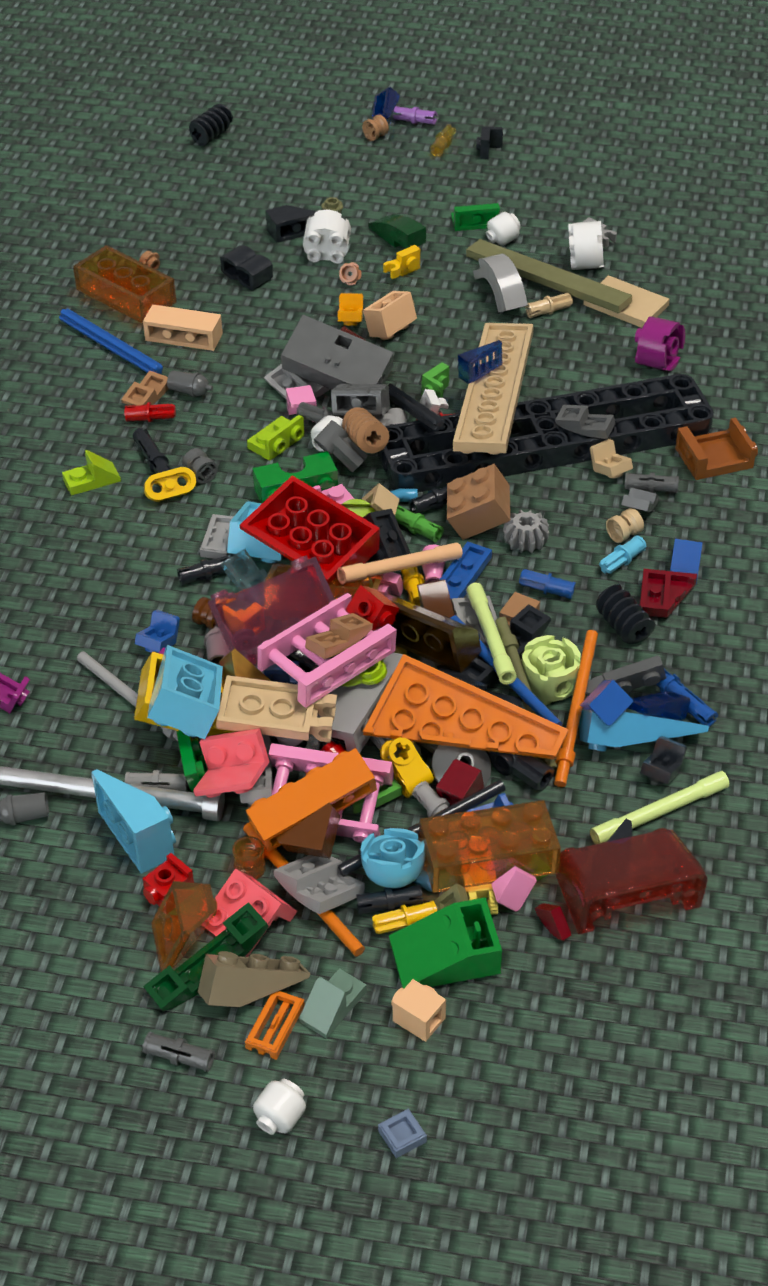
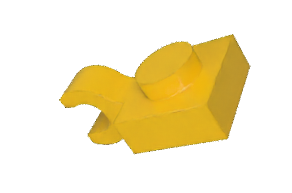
M413 245L397 252L395 260L387 261L383 264V272L387 273L390 271V278L394 279L400 275L404 276L420 269V248Z

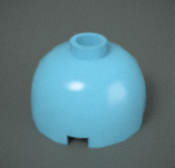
M389 828L384 829V835L375 837L374 833H372L362 841L360 851L364 871L369 879L377 885L399 889L414 882L423 871L426 855L424 841H419L418 834L413 831Z

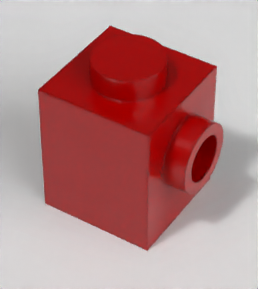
M360 585L345 610L350 614L354 613L373 623L372 630H378L387 624L392 625L400 608L377 589Z

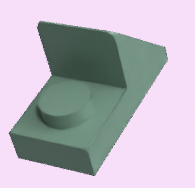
M340 968L329 981L318 977L300 1015L299 1022L327 1039L367 992L366 984Z

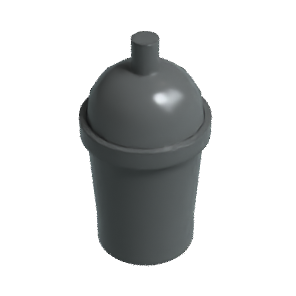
M172 370L168 375L167 386L170 390L185 393L195 398L204 395L208 390H213V386L209 385L207 378L202 373Z
M46 792L16 796L11 794L0 800V821L14 826L17 823L49 817Z

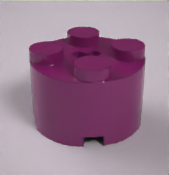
M649 316L643 328H638L635 334V342L638 343L635 362L648 367L672 371L681 358L677 356L678 350L684 348V326L676 321Z

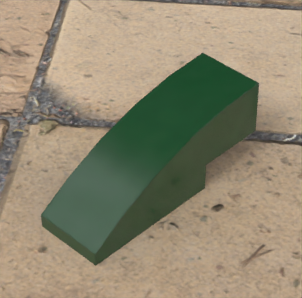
M389 215L368 223V227L394 248L401 245L406 249L413 245L418 247L426 243V227L409 217Z

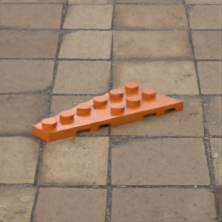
M403 654L363 730V735L389 739L406 738L413 742L555 759L569 729Z

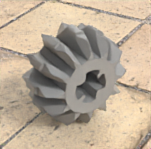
M519 510L518 514L510 513V521L504 523L503 527L505 543L510 545L511 550L520 549L521 553L524 550H528L533 553L534 549L542 550L543 545L547 543L549 538L547 519L542 518L541 513L533 514L532 510L529 512Z

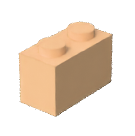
M392 291L363 309L369 336L379 337L381 340L394 337L396 332L406 329L411 322L417 319L411 292Z

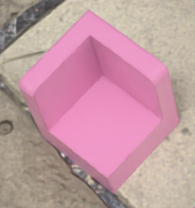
M311 385L286 388L289 415L296 414L297 407L301 402L316 406V399Z

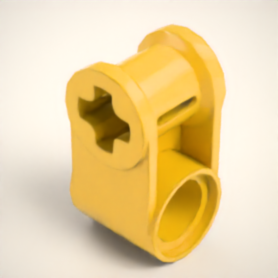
M391 739L382 745L380 757L383 761L392 762L394 778L402 786V794L406 798L412 796L413 789L419 783L426 781L430 784L434 781L431 770L422 760L409 739ZM396 747L401 749V752L398 754L399 757L394 756V753L397 751Z

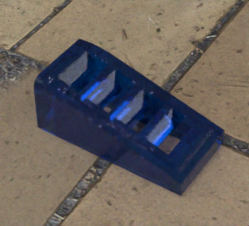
M391 86L375 96L372 118L376 115H382L387 120L392 114L400 99V95Z
M498 340L459 354L458 377L469 384L501 366L502 342Z
M672 691L660 692L633 698V703L628 709L647 716L683 721L686 719L690 698Z

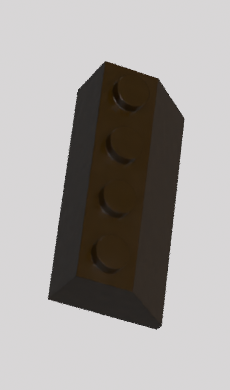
M380 592L400 608L395 616L394 623L391 625L396 629V646L459 673H462L482 651L478 630L472 626L464 625L447 616L434 613L425 607L417 606L400 597Z

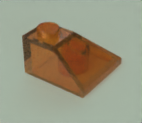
M173 881L151 922L161 971L169 965L174 969L205 931L211 918L215 917L217 901L213 898L210 884Z

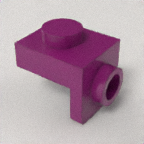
M0 673V708L11 713L16 704L22 706L30 692L25 689L30 679L25 676L19 684Z

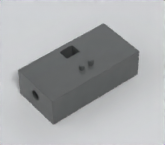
M302 315L281 354L282 369L332 390L338 384H350V386L353 384H384L393 368V352Z

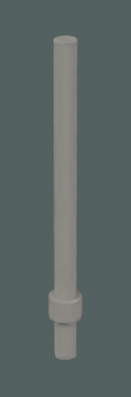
M83 651L78 654L77 661L136 707L138 694L86 652ZM161 727L163 734L172 741H178L176 730Z

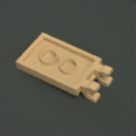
M227 675L216 728L232 731L260 728L262 735L306 741L309 739V734H312L317 740L330 743L337 695L327 694L305 708L298 702V685Z

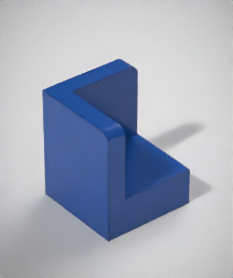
M613 679L603 680L580 706L584 710H592L605 725L610 726L633 703V700Z

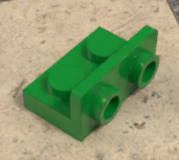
M178 730L176 732L184 775L193 792L208 768L199 739H193L185 735L181 730Z

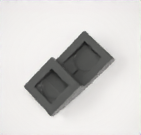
M563 405L555 419L556 425L584 436L608 439L615 425L614 415L589 414L588 406Z
M630 488L629 495L623 496L621 505L651 512L658 504L660 497L656 493Z

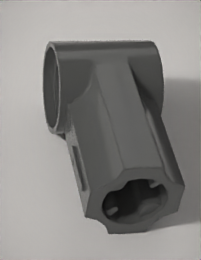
M331 420L314 438V441L325 452L328 451L330 455H333L353 473L368 456L348 438L349 435L339 424Z

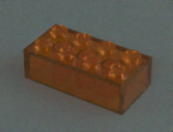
M107 245L73 266L76 290L142 324L152 304L170 307L176 303L174 278Z
M544 800L420 819L419 841H424L426 855L424 864L433 893L447 891L456 883L465 888L491 884L514 866L535 877L556 874L559 871L561 847Z

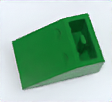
M486 897L452 903L389 935L402 988H405L412 979L422 985L433 987L501 974L502 948Z

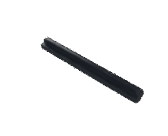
M391 383L388 385L389 400L433 431L438 432L440 429L442 431L445 429L443 425L445 422L444 418Z

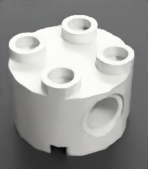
M319 210L314 213V216L307 219L303 247L307 253V258L311 262L331 260L333 263H341L344 260L349 248L351 226L347 218L346 221L341 218L342 214L339 212Z

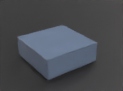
M409 1108L378 1124V1132L396 1158L427 1142V1135Z

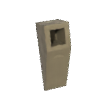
M221 951L218 955L206 954L198 993L208 1005L242 1007L308 979L310 972L300 963L299 959L291 956H282L279 960L269 959L261 954L239 957L232 952Z

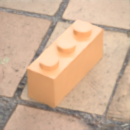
M152 304L143 320L145 341L214 351L223 334L221 314Z

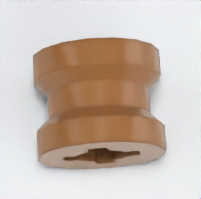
M376 115L372 120H365L362 124V129L366 138L374 141L379 136L386 135L389 131V126L382 115Z

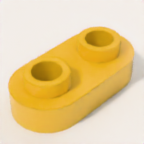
M186 467L153 474L144 483V493L148 499L155 502L185 495L195 487L196 476L191 469ZM184 478L186 485L180 486L177 483V479ZM155 484L159 485L161 492L155 493L152 490V486Z

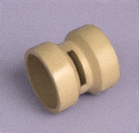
M628 508L620 516L616 515L606 521V529L613 541L622 543L630 535L634 536L642 532L644 522L637 510Z

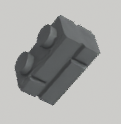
M338 384L336 388L331 390L333 415L345 416L350 409L361 407L373 416H383L390 408L388 384H353L351 386L350 384Z

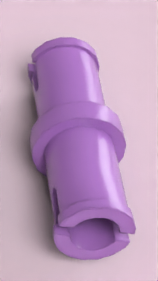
M396 106L394 108V113H401L394 114V120L411 121L412 124H418V122L436 124L437 118L429 117L437 116V111L420 110L419 107L404 108Z

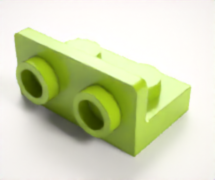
M297 415L292 420L280 416L248 439L247 448L271 461L304 436V418L301 415Z

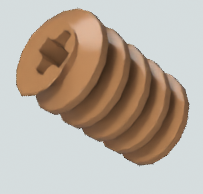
M361 407L352 408L343 417L342 428L349 435V439L364 452L377 453L388 444L389 431L366 409Z

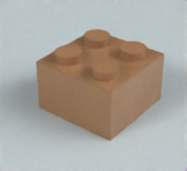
M495 464L480 468L476 472L447 483V520L462 540L510 521V485Z

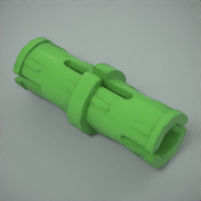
M400 505L397 506L395 518L398 524L408 528L410 533H418L433 542L441 539L444 532L442 526L425 519V516L421 513L415 514Z

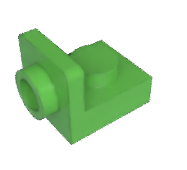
M441 362L423 374L421 395H423L425 389L435 391L437 398H443V390L449 386L450 366Z

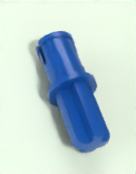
M526 569L522 570L519 579L520 585L544 591L543 594L545 595L552 593L568 599H572L576 582L552 577L551 573L545 575Z

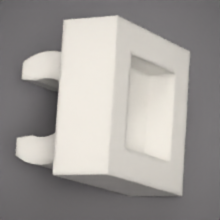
M424 390L420 400L421 404L436 414L442 412V410H439L440 408L449 407L444 398H437L434 390Z

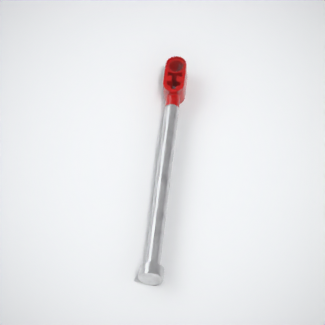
M0 766V785L96 798L93 779ZM129 784L154 796L161 807L166 806L172 809L201 812L203 819L220 821L222 818L225 793L213 798H207L206 795L195 797L193 792Z

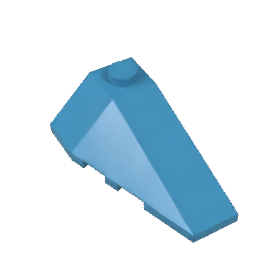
M582 708L579 722L580 741L589 743L588 749L606 752L607 746L622 747L657 741L660 736L669 739L708 732L709 726L623 712L612 725L607 726L592 710H584Z

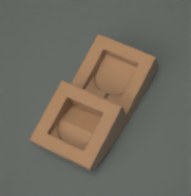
M149 371L140 384L134 382L122 397V403L136 406L147 405V402H151L153 405L168 390V377Z
M354 613L330 619L329 631L306 637L305 648L323 659L333 657L364 638L372 630L373 623Z

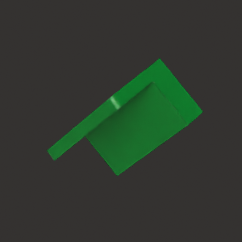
M499 203L454 207V212L451 213L454 230L486 229L488 221L500 214Z

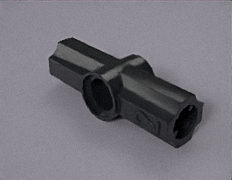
M486 751L492 765L500 774L508 776L512 773L535 790L543 791L554 776V769L537 757Z

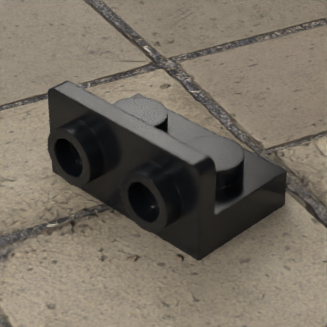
M392 509L371 512L362 517L380 528L379 550L368 562L411 554Z

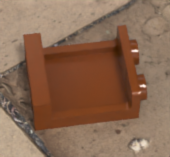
M731 418L729 428L724 431L695 437L688 426L678 428L675 449L695 480L754 468L755 457L758 455L757 445L754 441L752 442L747 435L745 427L741 426L737 418Z

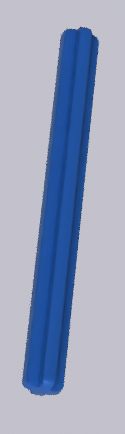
M62 309L60 311L59 319L146 373L153 371L162 374L163 366L157 361L72 310Z

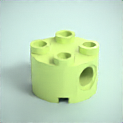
M546 635L531 640L525 646L522 655V665L531 692L544 705L573 695L581 657L575 644L563 637L562 641L555 640V636Z

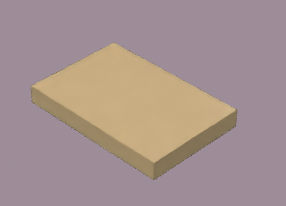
M608 275L601 284L631 294L632 303L620 313L584 301L583 304L643 328L649 316L658 317L669 306L670 299Z

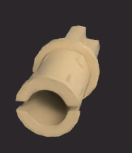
M569 293L554 297L545 296L542 300L528 303V306L525 307L529 309H525L529 318L546 313L551 315L556 310L570 307L573 300Z

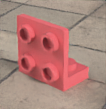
M260 728L206 736V739L200 740L199 743L208 770L194 788L195 797L206 795L207 798H213L225 792L234 791L236 794H241L253 788L270 762Z
M235 868L199 922L212 934L218 936L226 929L223 922L248 902L269 926L273 920L277 921L279 917L291 922L297 910L255 878ZM255 946L250 950V952L245 957H249Z

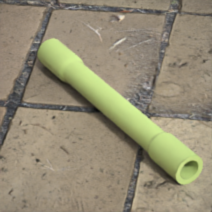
M472 583L467 587L466 592L471 606L476 612L494 660L493 665L499 681L502 684H511L516 680L517 675L511 659L506 653L489 609L488 599L483 586L480 583Z
M723 771L714 773L697 781L694 785L620 818H613L591 828L590 836L593 842L600 846L610 839L626 818L632 821V829L700 798H706L728 788L729 779Z

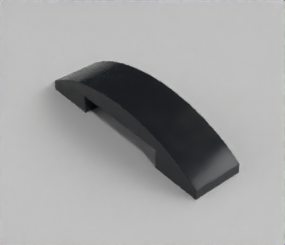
M529 604L510 620V631L516 636L520 660L527 643L537 637H541L551 622V617ZM481 656L476 657L461 673L487 686L499 679L494 668L489 666Z

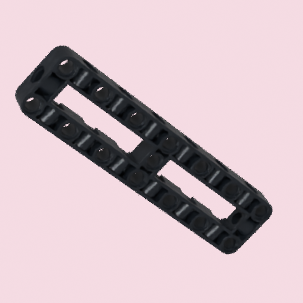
M675 374L518 402L506 453L489 454L487 452H473L466 454L461 451H453V439L460 413L441 416L445 420L443 424L445 429L443 431L440 429L438 432L433 431L419 420L385 426L389 431V441L385 448L378 452V457L392 490L418 489V492H424L434 488H444L447 486V483L452 482L454 479L462 478L492 464H495L505 477L591 461L590 447L607 439L580 435L556 425L555 419L563 405L588 406L589 414L614 415L615 425L608 439L614 441L615 452L618 455L676 445L678 428L688 426L694 437L709 434L712 429L714 412L691 376Z

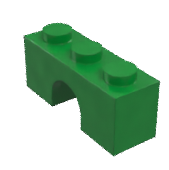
M328 451L304 456L303 470L297 473L283 471L278 463L252 468L254 489L260 503L268 499L292 475L311 487L319 485L321 491L338 485V470Z

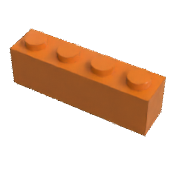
M355 748L349 752L339 753L332 762L323 767L311 769L304 778L297 782H289L283 785L274 795L256 800L246 810L250 824L267 852H270L281 845L276 839L327 803L330 802L340 812L377 790L376 780Z

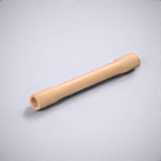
M456 542L437 546L430 550L379 561L339 567L337 569V578L341 584H346L394 571L436 562L442 563L456 560L462 557V547Z

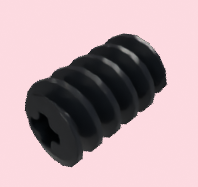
M214 105L190 122L189 132L192 139L200 146L206 145L213 138L229 129L233 121V115L225 105Z
M620 584L608 587L598 596L596 601L598 612L603 615L604 619L609 622L610 626L615 629L616 633L621 636L625 643H640L647 639L654 631L655 621L649 618L648 613L643 611L642 606L637 604L635 598L631 597L627 590H622Z

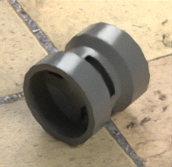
M191 449L183 457L182 466L194 472L198 483H208L216 476L218 471L217 464L208 458L202 449Z

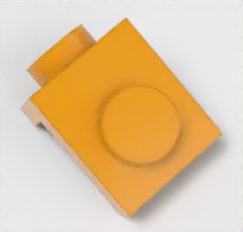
M340 293L338 322H343V325L355 326L357 322H362L363 294Z

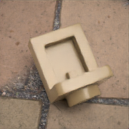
M607 439L590 447L593 470L595 472L606 475L609 478H618L624 472L633 469L631 458L616 454L613 440Z

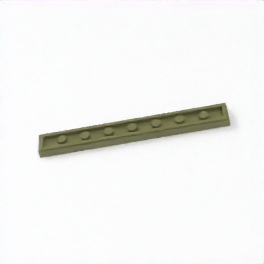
M479 239L466 249V256L475 260L505 254L515 265L520 277L563 293H569L573 297L616 313H620L632 303L631 294Z

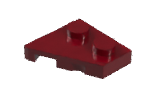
M644 568L640 605L643 611L647 612L649 616L667 618L696 585L697 574Z

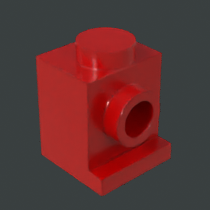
M172 853L166 856L167 860L142 878L144 885L143 894L147 901L152 905L157 904L165 912L195 890L192 869Z

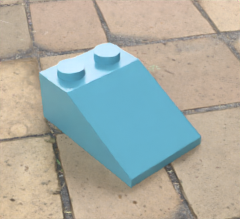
M247 501L230 521L227 553L235 554V557L241 559L261 558V561L266 563L281 561L284 557L283 555L239 528V525L262 504Z
M167 645L150 699L147 718L152 719L158 725L170 726L181 730L187 736H197L206 739L220 708L223 666Z
M98 769L92 771L98 812L142 874L164 863L167 860L166 856L168 854H174L173 844L176 843V838L170 826L173 823V817L166 806L161 807L154 796Z

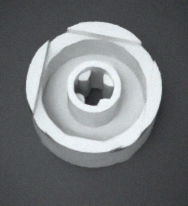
M601 221L568 224L571 270L604 267Z

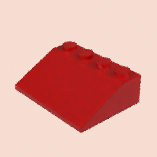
M293 475L239 525L241 530L326 583L337 579V569L339 567L358 563L364 564L379 550V527Z

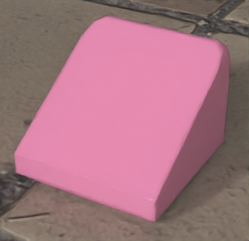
M514 866L491 884L497 902L517 912L524 904L537 880L535 876Z

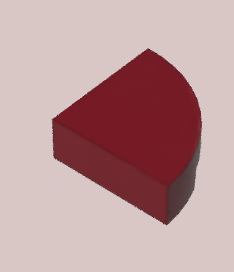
M542 903L535 907L541 922L553 936L562 941L571 936L570 928L560 906Z

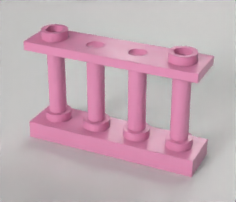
M349 593L331 601L325 607L270 640L264 641L257 647L258 669L262 672L276 664L298 682V702L305 708L395 652L396 629L390 624L375 631L371 630L364 639L330 659H323L305 648L306 637L329 631L330 619L350 614L345 610L352 599ZM299 650L319 667L306 673L288 659L287 656Z
M271 743L268 755L272 767L277 769L272 795L277 793L283 785L287 784L289 772L296 770L307 774V772L315 767H323L332 762L338 753ZM362 757L375 777L377 790L364 798L359 822L341 819L343 810L338 812L341 817L336 833L337 836L353 838L354 841L362 843L372 833H374L375 837L381 836L379 825L372 824L380 786H383V784L392 786L394 771L390 761Z

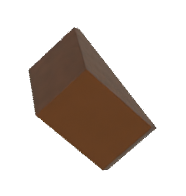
M329 802L276 839L288 852L330 859L341 816Z

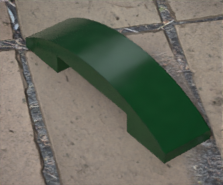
M249 902L223 922L226 928L223 932L178 968L173 970L169 965L143 986L163 1012L199 994L198 988L206 954L218 955L221 951H227L239 957H245L257 944L269 925Z

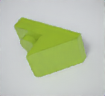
M85 450L86 466L62 472L63 481L71 496L121 482V477L111 461L88 450Z

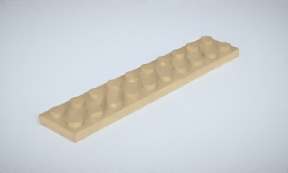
M485 323L454 435L453 451H461L466 454L473 452H487L489 454L506 453L533 337V324Z

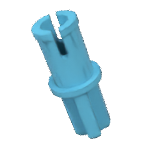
M637 535L624 545L616 546L614 552L600 561L601 571L603 573H612L622 565L630 564L632 558L646 550L645 540Z

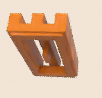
M281 991L272 993L245 1041V1048L250 1051L253 1048L258 1049V1053L262 1055L269 1053L270 1058L277 1060L304 1009V999ZM278 1001H283L263 1040H258ZM291 1004H293V1007H292V1009H291L289 1015L287 1016V1018H286V1020H285V1022H284V1024H283V1026H282L280 1032L278 1033V1035H277V1037H276V1039H275V1041H274V1043H273V1045H272L271 1042H272V1040H273V1038H274V1036H275V1034H276L278 1028L280 1027V1025H281V1023H282V1021H283V1019H284V1017H285L287 1011L289 1010Z

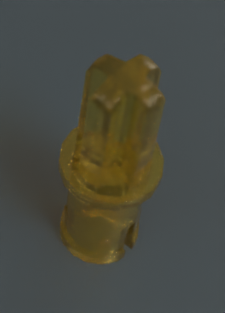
M451 124L446 125L443 131L436 135L435 142L430 147L432 149L430 152L434 156H441L445 148L451 145L452 137L456 132V129Z

